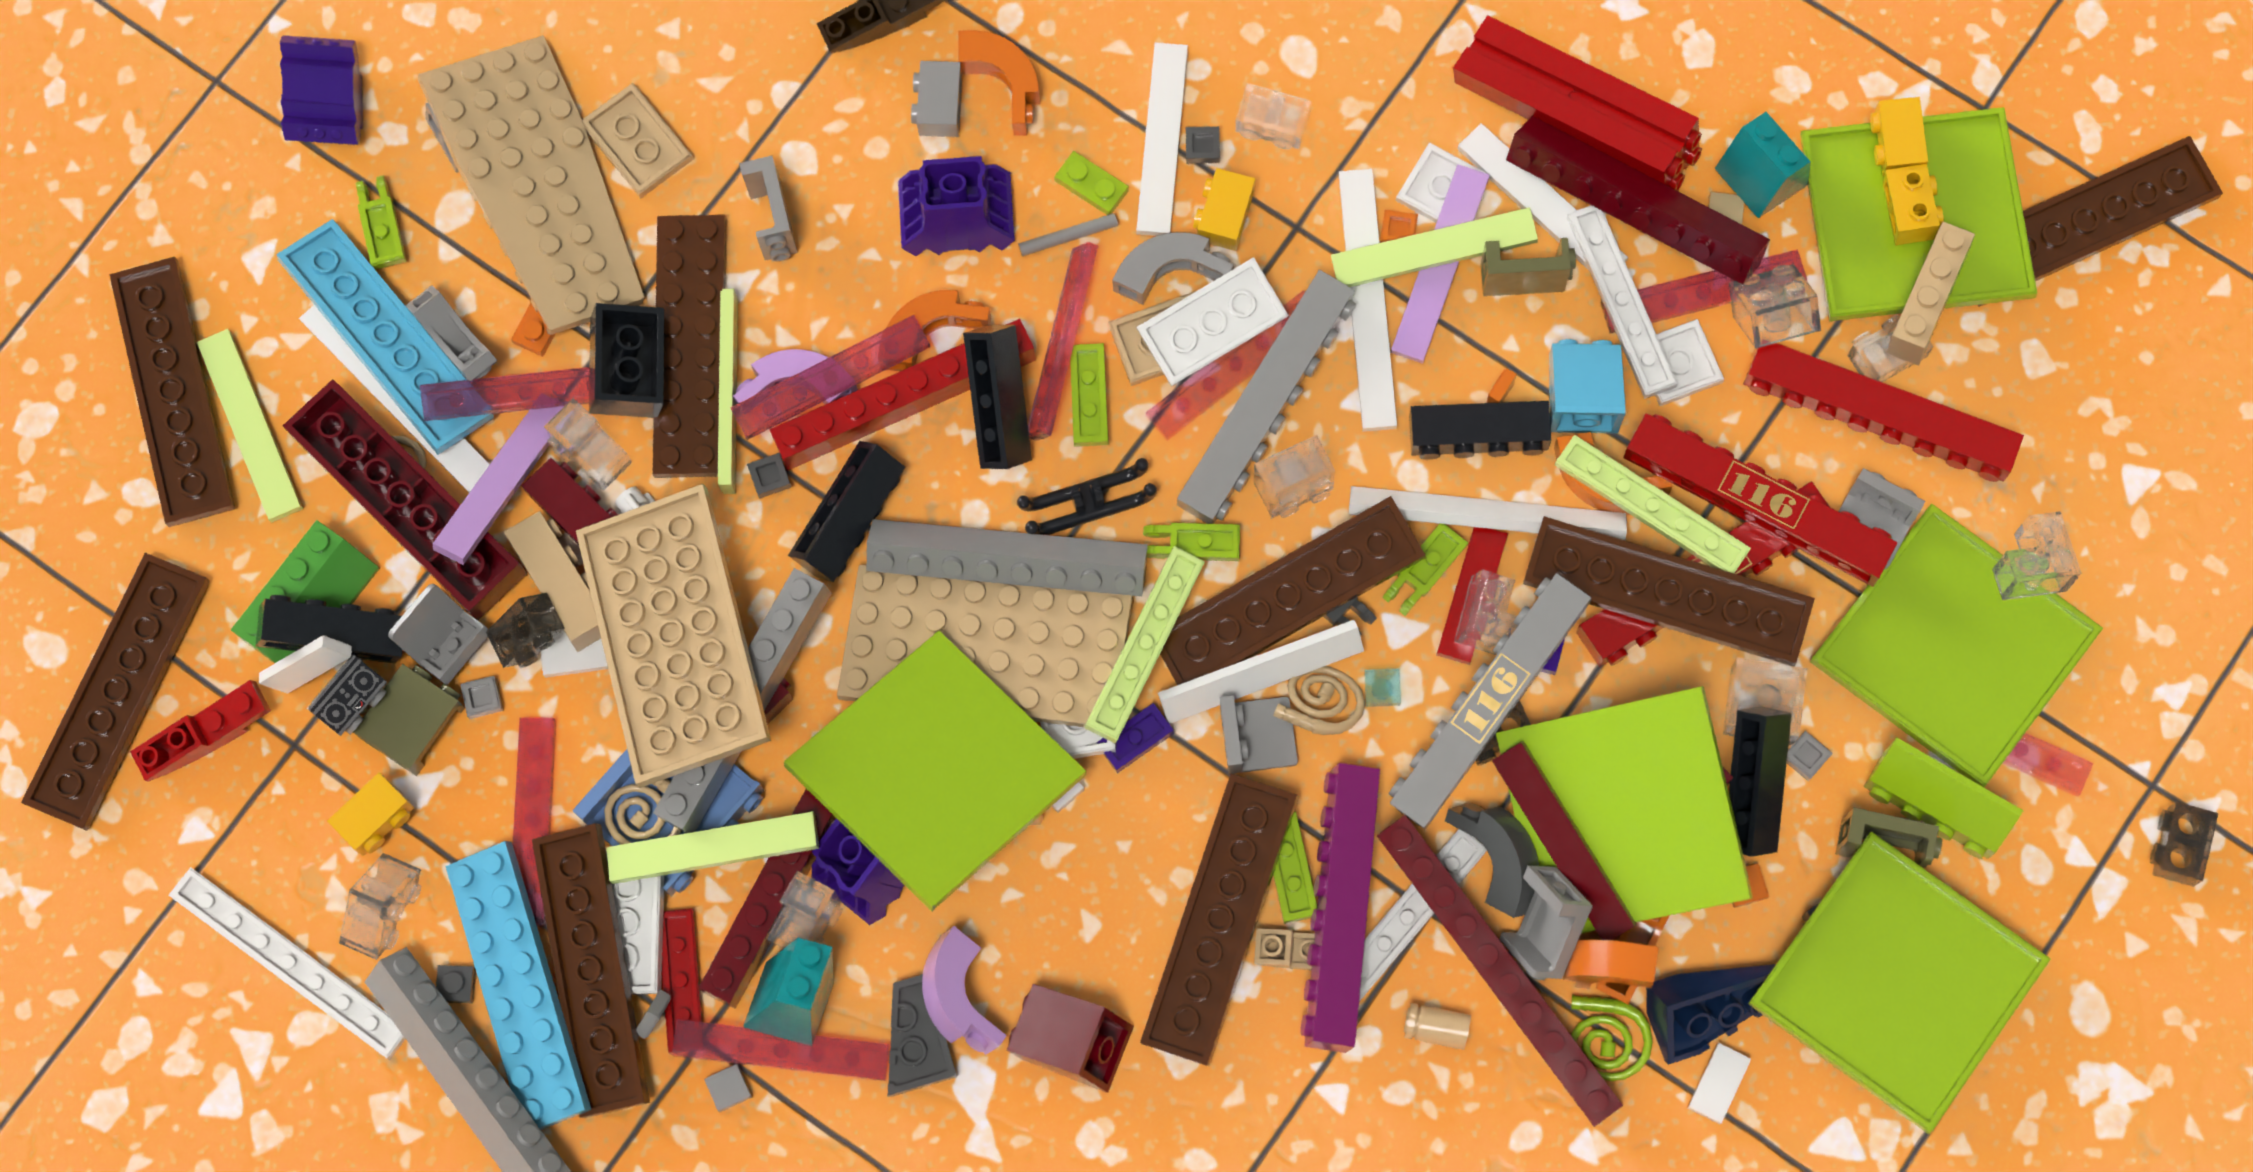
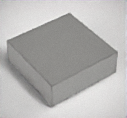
M495 676L460 684L469 719L504 711Z
M1805 731L1788 750L1787 764L1809 782L1833 753Z
M661 989L659 990L636 1028L638 1036L643 1039L648 1038L670 1002L671 995Z
M737 1064L704 1079L719 1113L752 1098Z

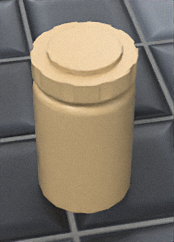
M1411 1003L1406 1015L1403 1031L1405 1032L1404 1038L1412 1039L1414 1037L1417 1041L1465 1050L1471 1015L1425 1005L1418 1007V1004Z

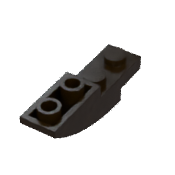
M859 0L816 24L829 52L835 53L864 45L906 28L928 17L926 11L946 0Z

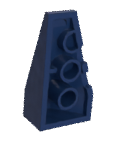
M1776 964L1676 974L1654 981L1652 988L1646 987L1647 1015L1664 1061L1669 1065L1700 1055L1710 1049L1708 1043L1724 1033L1729 1037L1737 1032L1736 1026L1749 1017H1761L1762 1014L1748 1005V1003Z

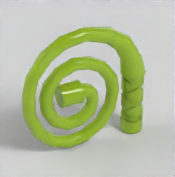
M1572 995L1571 1010L1614 1012V1014L1624 1015L1634 1020L1641 1029L1644 1045L1642 1055L1638 1061L1624 1072H1599L1605 1081L1624 1080L1639 1072L1649 1060L1653 1045L1650 1024L1643 1013L1631 1004H1626L1616 998L1614 1000L1611 998L1601 999L1599 997L1588 998L1587 996ZM1601 1015L1591 1016L1578 1023L1570 1034L1576 1043L1577 1038L1585 1028L1599 1023L1614 1026L1621 1032L1624 1038L1625 1048L1622 1055L1615 1060L1604 1061L1592 1054L1590 1050L1591 1042L1597 1037L1604 1038V1042H1601L1600 1056L1615 1057L1616 1043L1613 1042L1612 1035L1606 1030L1590 1031L1583 1039L1582 1051L1594 1066L1610 1070L1619 1068L1629 1059L1633 1050L1632 1036L1627 1027L1618 1019Z

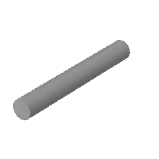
M1115 213L1019 243V249L1022 256L1029 255L1118 226V221Z

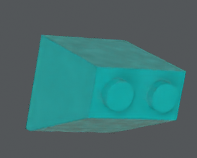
M1764 112L1740 129L1715 167V170L1756 217L1760 218L1807 186L1811 161L1767 112Z
M797 938L765 963L746 1016L744 1028L812 1046L834 984L833 947Z

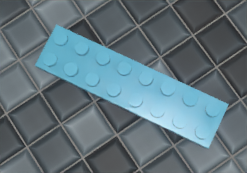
M333 219L276 254L279 263L437 455L494 418L493 411Z
M501 842L445 866L510 1089L540 1130L590 1111L591 1106L512 842Z

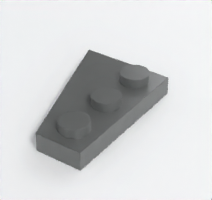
M923 974L893 983L888 1098L957 1077L947 1039L938 1031L925 1006L922 991Z

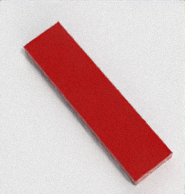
M1473 528L1436 656L1470 665L1508 533L1489 528Z
M694 909L664 911L662 979L663 991L671 995V1000L665 1008L668 1053L705 1050L701 992L698 988L700 979Z

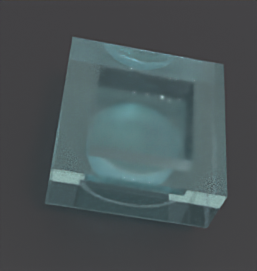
M1399 669L1364 670L1365 707L1401 705Z

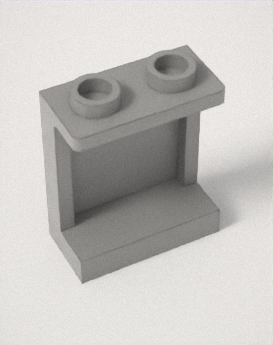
M773 156L739 163L750 199L767 195L769 198L775 225L772 228L756 232L764 260L775 262L786 260L791 254L798 252Z
M1528 865L1523 879L1535 892L1517 933L1502 932L1499 940L1509 950V954L1521 963L1526 969V973L1537 980H1545L1546 978L1562 979L1592 905L1557 867Z

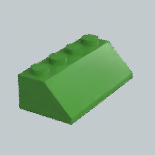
M316 520L235 623L231 631L270 661L277 663L295 651L255 646L259 606L265 598L270 599L272 595H283L291 597V602L305 603L306 600H321L326 602V606L340 608L342 604H353L380 568L346 540Z

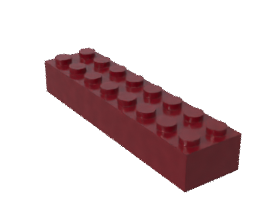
M334 379L327 383L282 425L291 437L476 620H479L527 574L521 564L488 531L464 565L433 550V542L457 511L460 504Z

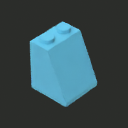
M1565 339L1558 341L1557 344L1552 343L1549 353L1551 432L1618 434L1625 416L1621 345H1612V342L1608 340H1597L1592 342V344H1578L1576 340Z

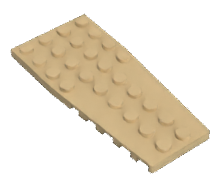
M544 35L418 74V82L440 126L442 136L452 159L474 200L478 201L487 224L490 229L493 228L497 235L505 256L508 255L513 264L520 284L523 283L529 293L535 311L540 313L545 322L548 334L553 335L590 322L596 303L641 305L644 300V294L588 135Z

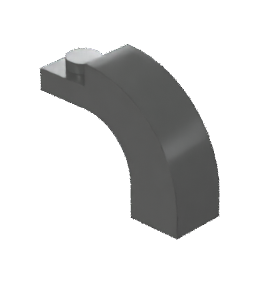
M1464 803L1462 806L1449 808L1445 822L1477 838L1485 846L1491 857L1493 878L1485 903L1513 918L1525 915L1535 890L1523 879V875L1528 865L1539 866L1534 844L1526 829L1511 813L1500 806L1484 810L1476 804Z

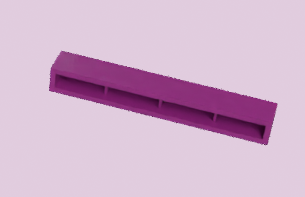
M1338 763L1325 776L1324 793L1328 794L1327 806H1324L1320 819V825L1325 828L1324 841H1320L1317 851V861L1322 862L1321 874L1316 876L1314 883V896H1318V909H1314L1311 916L1310 927L1312 931H1315L1314 944H1311L1308 950L1307 964L1312 966L1311 979H1307L1304 988V1000L1308 1001L1307 1015H1303L1300 1028L1301 1036H1305L1304 1047L1347 1053L1355 1047L1380 769Z

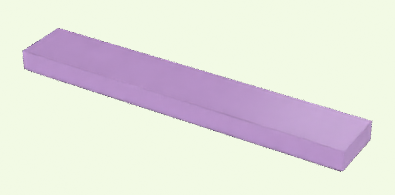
M1457 164L1434 230L1474 221L1490 175ZM1459 261L1419 271L1391 349L1392 354L1423 364Z
M543 394L539 396L433 542L434 551L464 565L571 416V408Z

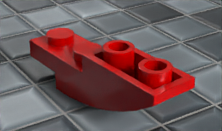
M249 680L198 714L184 716L131 750L130 753L144 780L149 782L180 769L235 740L249 731L247 726L269 713L271 709L257 682Z

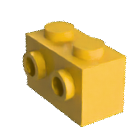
M1920 97L1878 101L1875 113L1870 114V126L1872 133H1877L1879 145L1874 146V157L1876 166L1881 165L1882 175L1885 176V171L1888 169L1927 164L1928 155Z
M1927 164L1886 170L1883 188L1895 246L1935 240L1939 227L1944 222L1942 207L1935 205L1934 196L1937 195V183L1934 175L1929 176Z
M1216 168L1213 179L1207 178L1202 197L1207 198L1204 209L1198 208L1195 215L1193 228L1197 229V235L1209 238V244L1237 251L1255 192V178Z
M378 772L327 822L357 853L364 856L367 852L371 854L380 848L385 841L383 837L393 828L398 829L409 820L410 812L414 809V806Z

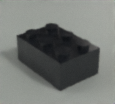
M596 303L590 318L589 414L658 417L663 406L664 308Z

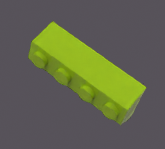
M1898 737L1883 752L1864 785L1866 789L1870 790L1869 794L1875 800L1883 804L1890 802L1902 809L1900 811L1901 814L1910 820L1917 822L1921 820L1926 824L1939 826L1937 836L1948 841L1951 839L1956 840L1964 845V851L1979 859L1983 857L1989 859L1997 852L2024 811Z

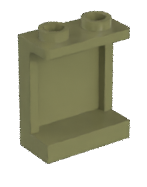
M1561 238L1556 257L1501 260L1499 241H1485L1480 264L1483 296L1564 292L1567 281L1572 280V269L1576 268L1575 249L1569 248L1568 238Z
M402 664L384 688L387 691L386 694L374 707L368 710L363 717V721L353 733L417 776L425 766L421 759L456 711L461 713L465 707L458 701L461 695L444 683L441 688L430 682L432 676L417 665L411 670Z
M1853 807L1841 821L1835 855L1850 857L1861 846L1862 839L1864 840L1870 832H1873L1891 846L1914 851V862L1925 868L1932 864L1933 858L1938 859L1942 847V838L1937 837L1939 826Z

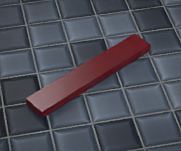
M1525 742L1518 743L1493 759V764L1559 871L1592 905L1588 918L1600 938L1612 941L1637 925Z

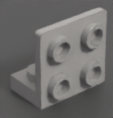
M1234 695L1220 697V712L1228 774L1297 765L1298 759L1293 724L1273 716L1278 703L1286 706V708H1291L1288 697L1235 703Z

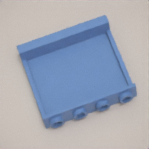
M627 749L572 810L587 825L593 823L601 824L604 840L611 846L620 844L613 839L605 825L604 809L609 796L617 789L635 784ZM734 764L695 832L740 824L737 821L746 811L751 813L761 803L763 799L761 794L764 792L761 784L751 779ZM674 776L669 777L667 779L671 781ZM652 784L647 785V787L657 791L661 797L663 796V793ZM639 792L624 794L615 802L612 809L613 823L617 831L628 841L633 843L667 837L671 834L674 826L665 822L660 832L649 839L635 840L626 836L619 828L616 819L619 805L625 799L632 797L644 799L650 806V814L647 816L649 820L640 830L632 825L629 820L638 810L642 811L641 806L636 804L630 805L625 810L624 818L631 829L637 832H646L658 820V816L653 814L657 804L650 796ZM695 870L664 875V891L671 897L676 891L678 893L683 892L693 880L691 874Z

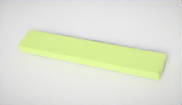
M1529 207L1332 254L1331 260L1336 279L1349 287L1482 256L1485 241H1499L1500 251L1538 243V237Z
M722 289L720 291L718 486L723 494L736 493L737 405L733 395L736 394L738 298L734 289Z
M226 329L198 341L197 345L268 520L272 523L302 510V505L229 329Z
M1576 435L1572 437L1555 462L1556 467L1713 568L1734 574L1751 549Z
M1176 546L1173 547L1084 726L1085 729L1113 743L1117 742L1205 561Z
M812 811L606 847L609 881L612 884L819 849L816 815Z

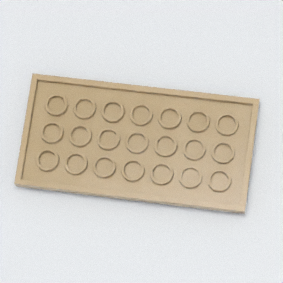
M700 484L576 530L635 784L641 788L770 742L771 737L708 488L704 484Z
M859 565L837 697L839 700L856 701L924 642L940 631L1035 722L1084 727L1127 641L1133 600L1132 595L866 571L867 565Z

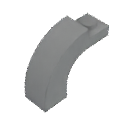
M1185 232L1166 233L1146 240L1126 256L1112 279L1113 291L1144 305L1154 284L1167 273L1177 270H1189L1215 281L1233 270L1234 264L1230 263V259L1221 253H1208L1209 238Z
M433 285L405 305L469 383L485 376L497 360L493 354L469 330Z

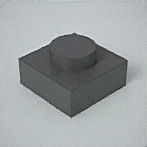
M1186 127V163H1220L1219 127Z
M780 453L747 464L759 499L791 488Z
M438 965L436 988L447 1003H473L476 970L473 966Z

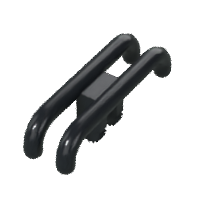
M1139 458L1134 465L1126 469L1032 498L1025 495L1020 496L1017 499V506L1022 511H1037L1072 500L1076 511L1075 513L1042 523L1029 521L1025 525L1026 532L1029 534L1050 535L1150 502L1157 494V487L1152 483H1148L1143 490L1106 503H1104L1102 490L1130 482L1144 475L1149 467L1148 461L1144 458Z

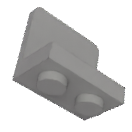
M1863 468L1839 512L1846 511L1854 514L1860 519L1859 523L1871 529L1873 527L1883 529L1892 536L1891 539L1898 542L1884 568L1886 570L1926 501L1917 497L1914 492L1890 483L1882 475Z
M429 584L391 628L388 636L422 668L448 685L491 634V631L465 612L437 585Z

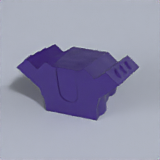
M282 35L279 42L282 53L280 61L282 75L280 102L283 112L281 126L284 140L358 145L361 137L360 130L363 129L362 75L359 71L356 41Z
M981 156L922 160L923 165L919 170H910L898 180L901 247L910 254L917 257L925 249L937 255L943 252L967 249L976 250L980 253L989 244L1004 250L1015 241L1010 172L996 164L985 165L982 162Z
M836 818L819 841V849L812 851L816 856V860L812 864V879L867 924L871 925L886 916V905L900 898V892L904 884Z

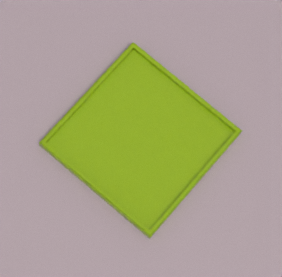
M2005 108L1924 116L1923 124L1928 155L1927 167L1929 176L1934 175L1937 183V195L1934 196L1935 205L1942 207L1944 222L1975 234L1969 254L1945 308L2036 298L2037 288ZM1870 123L1801 131L1802 151L1811 161L1808 189L1829 321L1902 313L1934 240L1895 246L1883 188L1884 176L1882 175L1881 165L1876 166L1874 157V146L1879 145L1877 133H1872Z
M1931 503L1904 538L1890 566L1883 570L1873 587L1867 586L1810 662L1960 774L1985 787L2103 630V627Z
M940 631L936 632L784 761V767L931 912L1086 776V770Z
M1704 686L1496 732L1500 754H1503L1520 742H1525L1635 922L1753 898ZM1509 790L1515 818L1529 834L1538 856L1539 866L1557 867ZM1587 918L1581 933L1595 931L1589 918Z
M1870 832L1748 1005L1921 1130L1930 1134L2051 958L1876 834Z

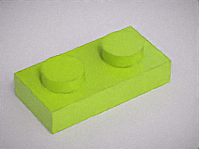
M1075 151L1071 153L1054 176L1055 182L1106 215L1114 212L1129 191V186Z

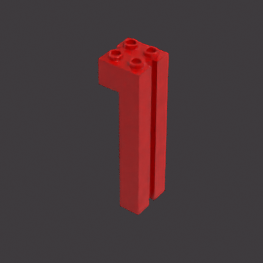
M1489 15L1486 16L1474 34V41L1470 47L1465 48L1453 67L1455 84L1528 120L1534 116L1676 191H1679L1685 179L1682 171L1687 169L1689 165L1694 166L1701 155L1700 139L1702 133L1699 132L1698 117Z

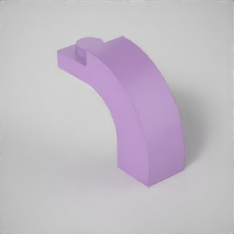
M790 349L771 353L751 364L756 378L753 380L750 378L742 382L737 387L733 398L737 407L746 416L772 394L784 388L799 387L807 389L817 395L825 405L858 389L851 376L834 360L817 352Z
M953 926L940 936L926 959L922 976L925 1006L938 1031L950 1043L963 1036L972 1049L987 1055L999 1047L1007 1035L978 1013L968 1000L965 991V975L981 947Z

